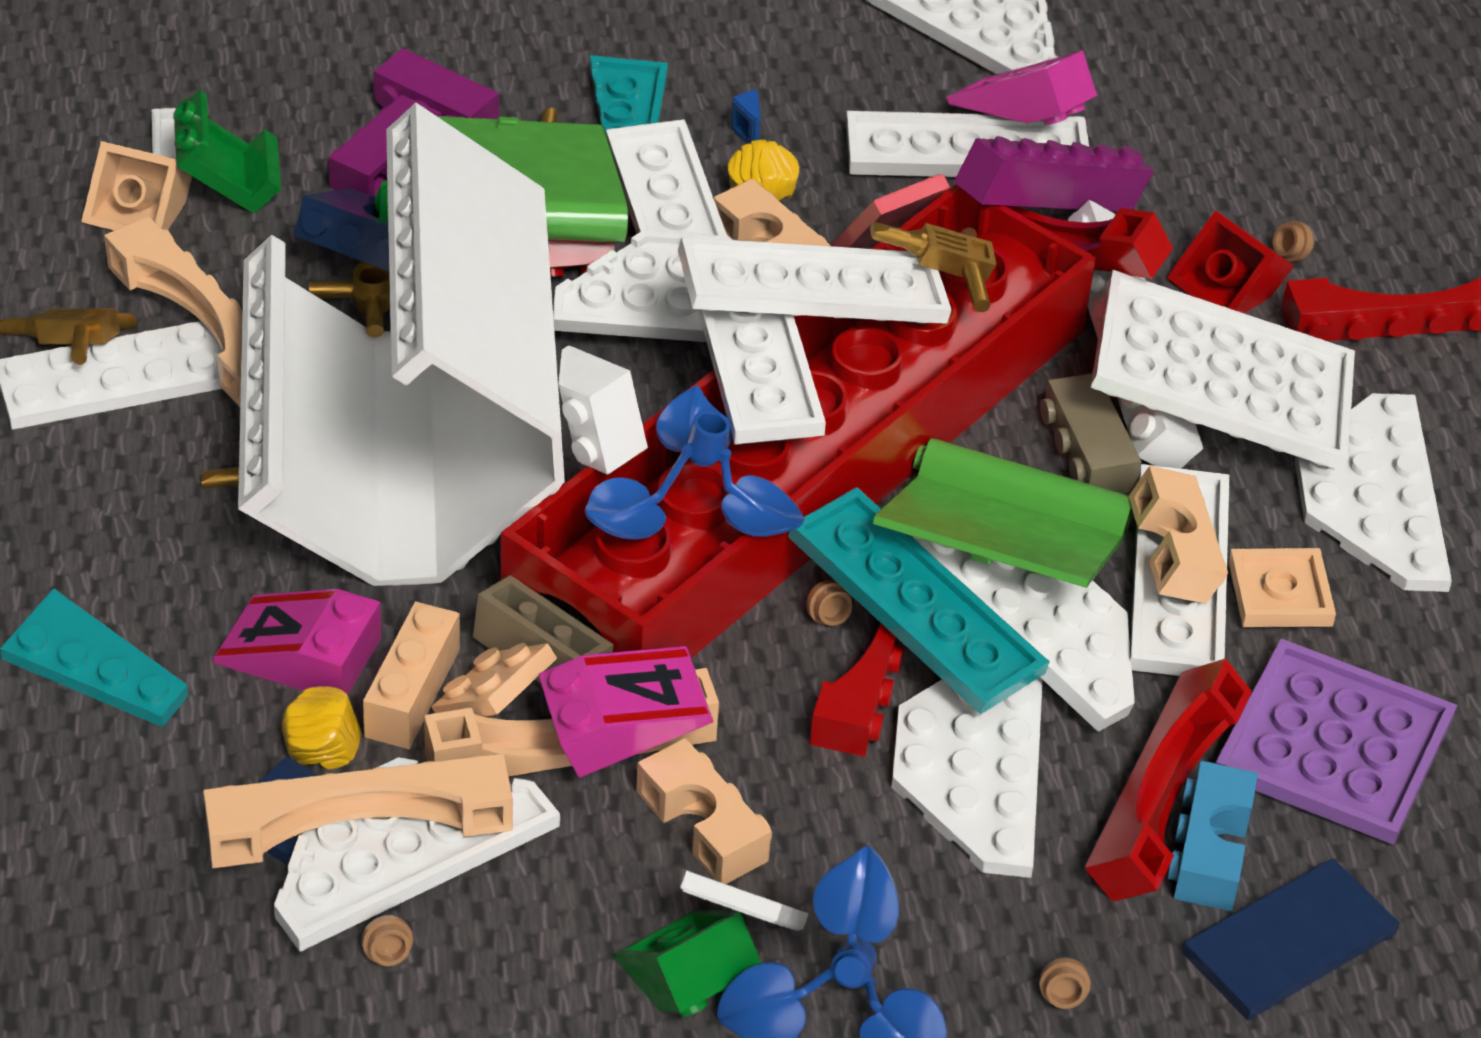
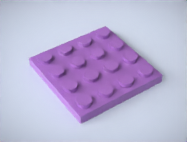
M1281 638L1215 764L1257 772L1258 777L1255 791L1394 845L1450 727L1457 705Z

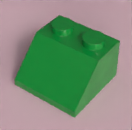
M695 909L613 954L615 960L659 1011L679 1013L680 1017L689 1016L701 1011L708 1005L707 998L720 991L723 994L729 984L741 972L755 964L761 963L740 912Z

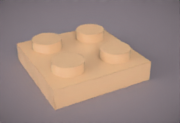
M1320 548L1231 549L1228 562L1243 627H1333L1336 612Z
M520 643L510 649L500 651L496 647L488 649L475 658L473 661L475 667L468 674L455 678L443 688L445 695L432 706V709L435 713L472 707L476 715L483 717L497 715L539 676V673L545 671L557 657L548 643L532 646Z

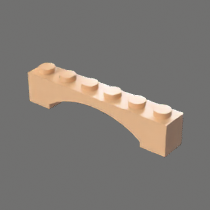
M150 216L105 234L108 268L129 290L138 287L167 297L194 314L211 331L223 351L217 354L220 387L240 407L243 312L238 302L234 298L229 299L220 290L214 277L210 274L206 275L197 266L193 256L188 251L183 252L174 242L170 232L166 228L161 229Z
M707 668L696 669V673L714 722L638 754L663 750L684 738L692 745L716 741L719 701ZM472 707L424 715L425 755L427 761L436 762L469 758L477 755L486 756L504 753L508 777L572 766L560 745L553 719H495L474 714Z
M504 753L486 756L477 755L469 758L436 762L427 761L420 764L387 768L378 767L346 773H328L321 776L288 780L279 779L247 785H229L222 788L204 790L212 868L263 862V853L293 836L321 826L362 818L404 817L430 820L462 829L463 837L513 831V796Z

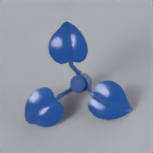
M698 385L676 397L667 405L657 420L656 435L660 442L670 450L681 452V455L658 491L650 496L647 488L637 481L622 477L612 478L595 487L584 509L587 518L594 525L613 536L625 539H642L652 536L660 531L666 521L664 511L656 504L662 501L683 466L690 458L693 463L704 467L711 466L717 461L721 462L723 486L730 493L724 497L721 511L727 522L738 531L752 536L764 537L797 529L804 523V517L797 505L787 494L770 481L748 475L740 478L737 485L733 483L729 463L731 451L727 449L732 440L730 422L711 405Z
M869 845L862 847L855 854L831 868L821 878L814 892V911L822 926L834 934H848L847 941L840 946L832 960L831 966L827 967L823 973L805 986L795 990L794 975L786 965L775 962L755 964L741 972L729 984L720 999L717 1010V1017L720 1023L742 1038H797L806 1022V1010L799 999L808 996L829 979L834 978L837 983L846 988H858L861 986L866 988L869 1005L876 1013L869 1016L862 1023L859 1034L860 1038H947V1026L943 1012L936 1001L927 993L918 989L901 988L892 991L884 1000L883 1005L878 1000L875 989L877 982L871 976L877 964V953L869 942H881L892 933L899 917V899L896 886L887 866L877 852Z

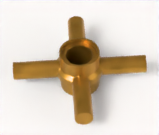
M361 262L354 268L353 279L350 281L309 282V292L318 298H353L356 309L366 314L367 335L377 338L383 334V313L390 309L389 271Z

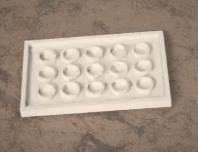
M1112 270L1106 285L1091 388L1102 391L1109 396H1117L1144 405L1151 410H1159L1186 419L1191 423L1202 424L1226 432L1233 437L1244 438L1268 446L1275 451L1286 452L1310 460L1317 465L1328 466L1341 471L1348 459L1355 350Z

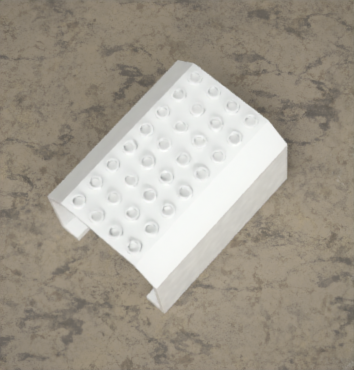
M415 103L386 129L391 331L383 332L377 338L370 337L366 333L365 326L285 277V243L273 235H270L244 259L238 509L373 586L442 583L456 570L464 568L468 561L483 548L492 545L503 530L538 505L547 496L555 494L561 485L565 483L544 188L418 103Z

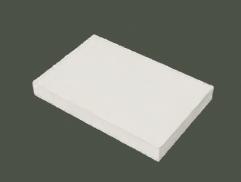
M686 871L681 885L683 892L796 931L803 930L809 914Z

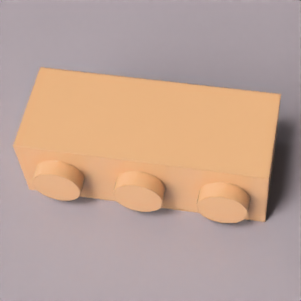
M415 601L363 700L365 738L410 749L424 722V715L428 714L460 650V613Z

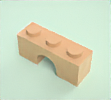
M753 179L713 197L726 235L732 240L831 246L823 236L813 231L797 214L792 213L771 192L766 191Z
M1149 466L1128 497L1138 529L1152 531L1164 537L1149 559V565L1158 593L1160 595L1206 604L1216 589L1224 583L1228 571L1197 478L1194 475Z
M686 738L638 762L636 792L664 823L683 814H696L706 818L694 825L692 855L715 881L727 884L769 861L772 832L765 818L760 814H755L745 804L738 789L732 783H726L714 770L709 757L703 752H698Z

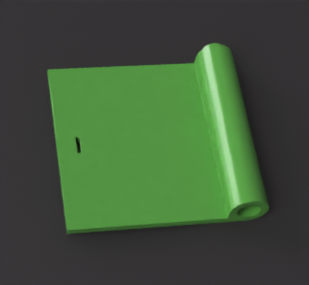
M437 116L544 188L548 239L625 242L628 225L627 202L603 125L519 121L516 117L482 119Z
M931 438L927 445H922L917 450L913 468L919 470L918 476L874 516L873 524L971 553L970 559L984 564L992 565L993 560L1087 588L1125 539L1134 513L1129 501V495Z

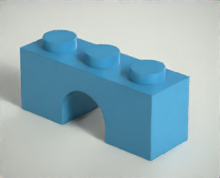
M1201 761L1197 780L1187 778L1182 806L1191 808L1190 816L1180 814L1175 842L1184 844L1183 852L1173 850L1174 857L1170 863L1168 879L1177 881L1174 899L1232 911L1240 880L1245 845L1226 841L1217 835L1228 834L1245 838L1258 777L1257 772Z

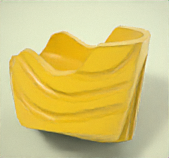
M751 141V144L741 146V150H737L729 160L730 189L753 179L766 191L771 192L778 201L785 197L791 198L799 175L798 161L791 152L783 146L777 145L774 141Z
M330 686L307 688L287 706L282 715V734L286 749L291 759L299 764L320 763L329 770L347 765L354 759L360 744L361 730L349 697L341 689Z

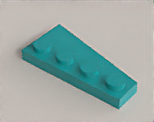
M590 55L589 68L600 124L603 125L605 134L606 129L660 122L668 75V63Z
M54 588L0 648L1 658L4 661L161 727H164L189 696L186 683Z

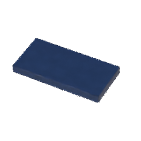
M1332 858L1186 941L1182 953L1248 1021L1395 935L1399 922Z

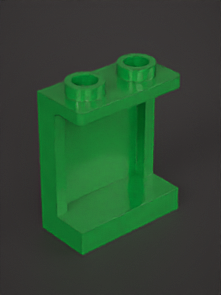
M198 90L189 99H184L178 104L173 114L176 166L252 213L258 212L281 190L277 136L264 129L249 144L208 119L207 94L201 90Z

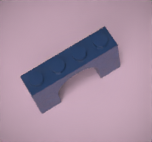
M352 188L303 196L294 236L389 271L388 222L379 219V213L375 208L374 196Z

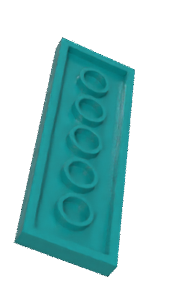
M855 488L804 517V523L801 527L789 531L788 537L980 715L1046 673L1050 661L912 536L873 524L874 516L881 508L860 489Z

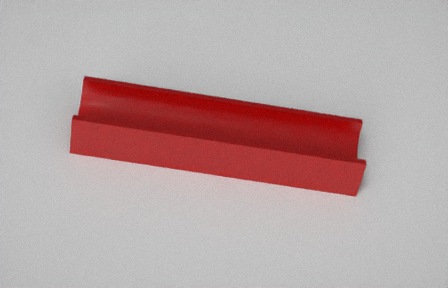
M955 184L901 225L899 229L907 231L922 230L925 223L959 233L965 228H973L976 231L977 238L991 241L996 266L985 282L991 305L990 308L985 312L975 311L965 278L939 271L952 310L947 324L807 315L794 316L825 418V435L734 444L732 436L727 449L731 451L729 463L733 483L737 485L740 478L748 475L766 479L787 494L800 509L803 517L855 488L860 489L877 504L917 471L913 468L919 447L927 445L931 438L948 443L952 442L1084 332L1096 257L1004 205L980 204ZM879 242L877 245L871 248L879 250L907 251L903 247L895 246L885 242ZM712 370L690 388L698 385L711 405L727 418L716 374ZM665 406L642 424L647 449L608 475L587 466L563 484L555 494L546 497L501 532V580L511 575L541 596L548 594L570 604L583 614L606 640L614 645L613 653L686 646L692 658L811 558L788 537L789 531L772 536H752L738 531L727 522L722 514L721 504L724 497L730 493L723 486L720 461L715 462L711 466L704 467L693 463L690 458L687 460L662 501L656 504L664 511L666 521L660 531L652 536L642 539L616 537L601 530L587 518L584 509L588 504L592 491L596 486L608 479L622 477L637 481L647 488L650 496L658 491L681 455V452L665 447L656 435L657 420L667 407Z

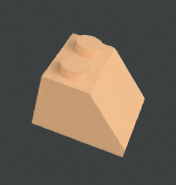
M101 141L81 222L110 230H117L150 216L161 229L166 228L168 230L186 203L192 176L176 166V159Z

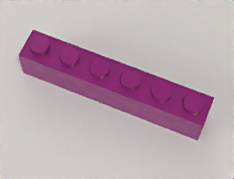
M996 136L995 139H975L954 182L980 204L1080 209L1088 200H1091L1109 211H1118L1120 207L1135 208L1154 170L1142 161L1143 155L1128 146H1122L1121 149L1110 148L1103 144L1090 147L1078 142H1073L1072 145H1063L1053 140H1048L1046 143H1036L1027 138H1022L1021 141H1010L1004 137Z

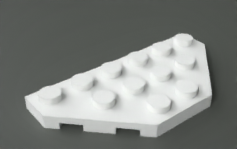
M866 0L995 74L1057 57L1053 48L1054 37L1051 23L1047 19L1046 0Z
M656 230L641 231L631 238V244L617 253L614 250L608 252L588 265L587 272L573 281L567 279L555 287L554 331L707 342L698 309L692 308L678 254V247L681 237L732 239L729 236Z
M1372 393L1351 409L1348 459L1341 471L1328 466L1317 465L1310 460L1298 456L1295 457L1304 523L1317 532L1324 530L1339 540L1341 548L1369 566L1373 563L1391 576L1390 581L1403 590L1449 592L1452 579L1415 395Z
M913 537L1050 661L1046 673L1041 678L1098 732L1129 715L1135 701L1128 613L1093 580L1085 588L993 560L992 565L970 559L971 553Z
M1041 677L981 715L943 680L899 705L891 788L903 799L908 797L924 812L923 818L949 842L954 840L970 855L969 860L983 873L1032 877L1043 680Z
M398 757L379 767L418 764V761ZM514 778L513 784H510L513 796V831L463 837L462 829L435 821L404 817L354 819L305 831L298 837L288 865L287 878L283 889H280L274 904L275 918L301 952L559 827L560 813L534 781Z

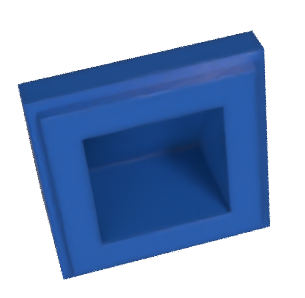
M756 89L733 97L730 129L746 144H751V141L759 140L761 116L758 91Z

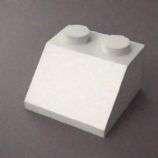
M569 345L562 349L558 385L563 401L562 411L568 422L572 438V452L581 464L608 475L648 448L630 370Z

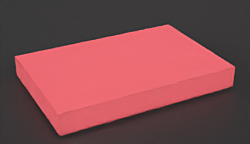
M938 174L874 200L841 233L831 246L864 249L881 242L873 239L871 236L870 227L872 223L877 222L899 228L950 188L945 176Z

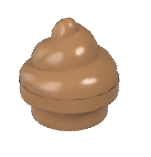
M1289 221L1286 224H1282L1273 235V248L1275 252L1289 262H1298L1306 259L1314 248L1313 233L1310 227L1303 222Z
M835 580L819 582L808 594L806 602L807 612L819 625H840L851 614V595Z
M383 915L374 919L366 926L362 934V947L366 956L371 961L383 966H394L401 963L408 956L413 944V935L409 925L402 918L394 915Z
M1067 957L1055 959L1045 966L1039 978L1040 990L1045 1000L1061 1009H1070L1078 1006L1090 991L1089 973L1085 966L1076 959Z

